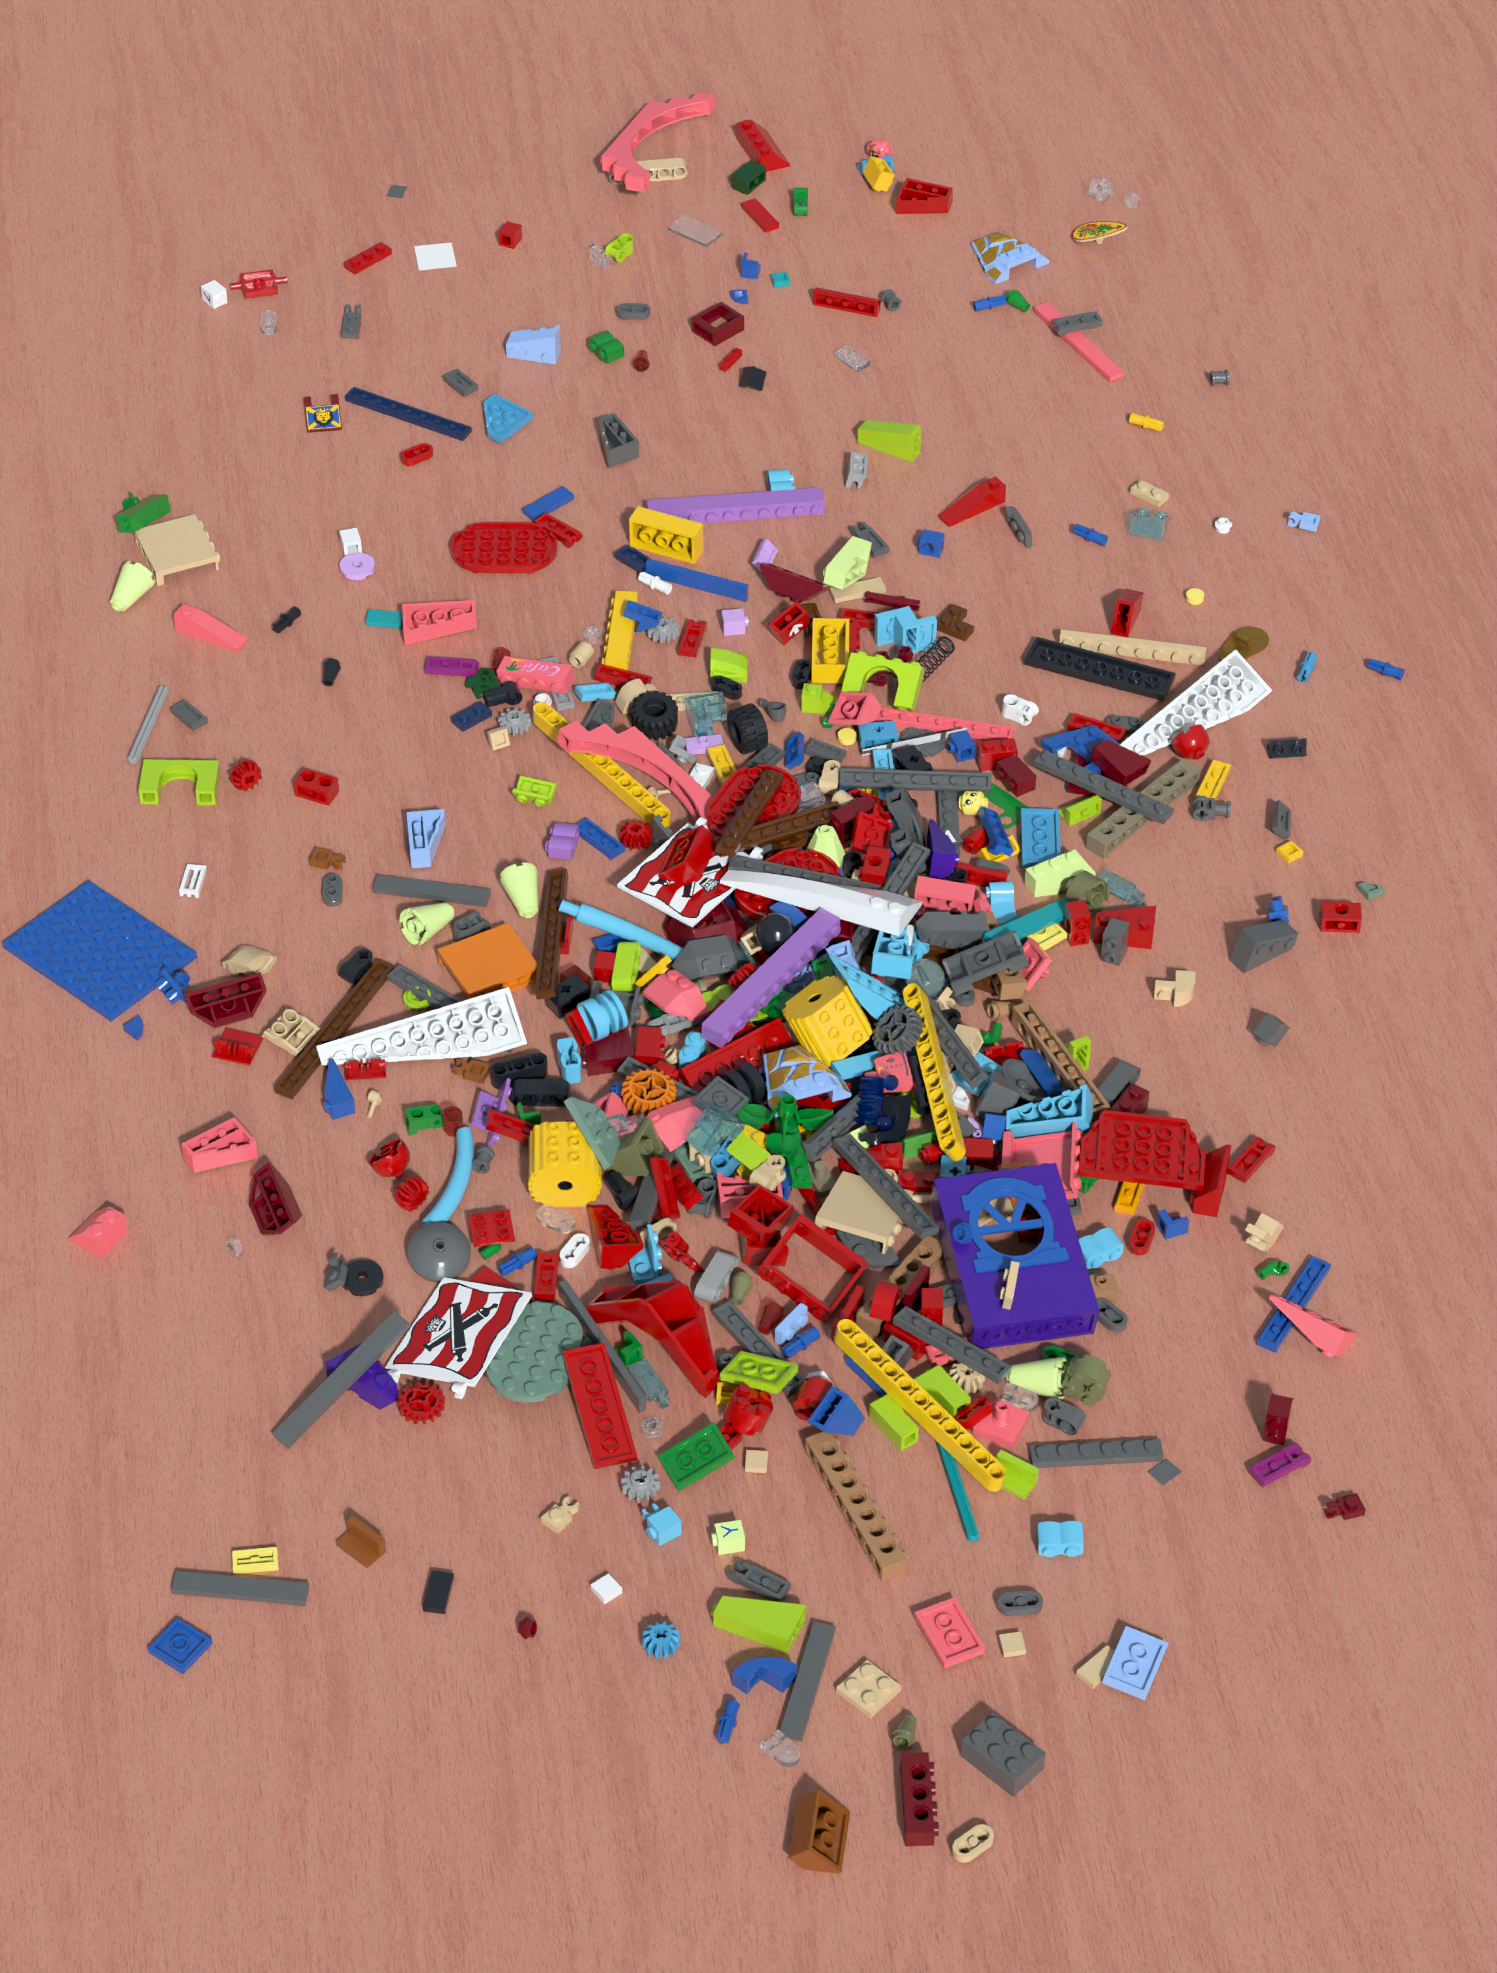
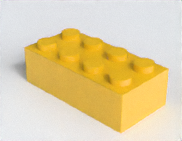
M639 506L629 518L631 547L695 564L703 553V524Z
M813 618L811 683L843 684L849 662V619Z

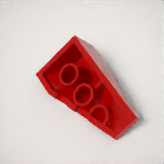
M608 1205L587 1206L600 1268L607 1270L622 1268L643 1249L644 1244L640 1234L637 1231L632 1232L628 1223H622L620 1216Z

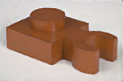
M316 847L309 860L310 866L324 869L333 866L337 870H342V863H346V856L342 854L335 855L332 850Z
M456 1059V1066L452 1067L453 1074H464V1079L484 1084L491 1070L490 1064L475 1060L466 1063L463 1059Z

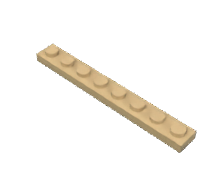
M1062 629L1060 632L1059 643L1097 653L1202 666L1205 664L1206 647Z

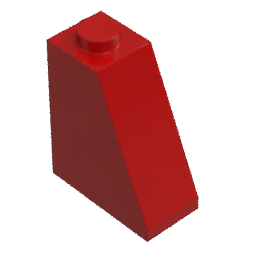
M1126 589L1117 598L1110 634L1129 637L1141 610L1144 592Z

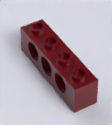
M929 1752L901 1753L900 1774L905 1846H934V1836H939L938 1822H934L933 1817L937 1816V1801L932 1802V1796H936L935 1781L931 1782V1776H934V1762H929Z

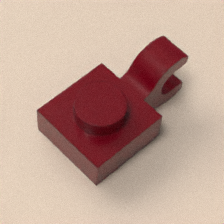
M1354 1493L1337 1497L1336 1501L1327 1502L1325 1504L1327 1509L1324 1510L1327 1519L1342 1515L1343 1519L1347 1520L1364 1516L1366 1509L1358 1494Z

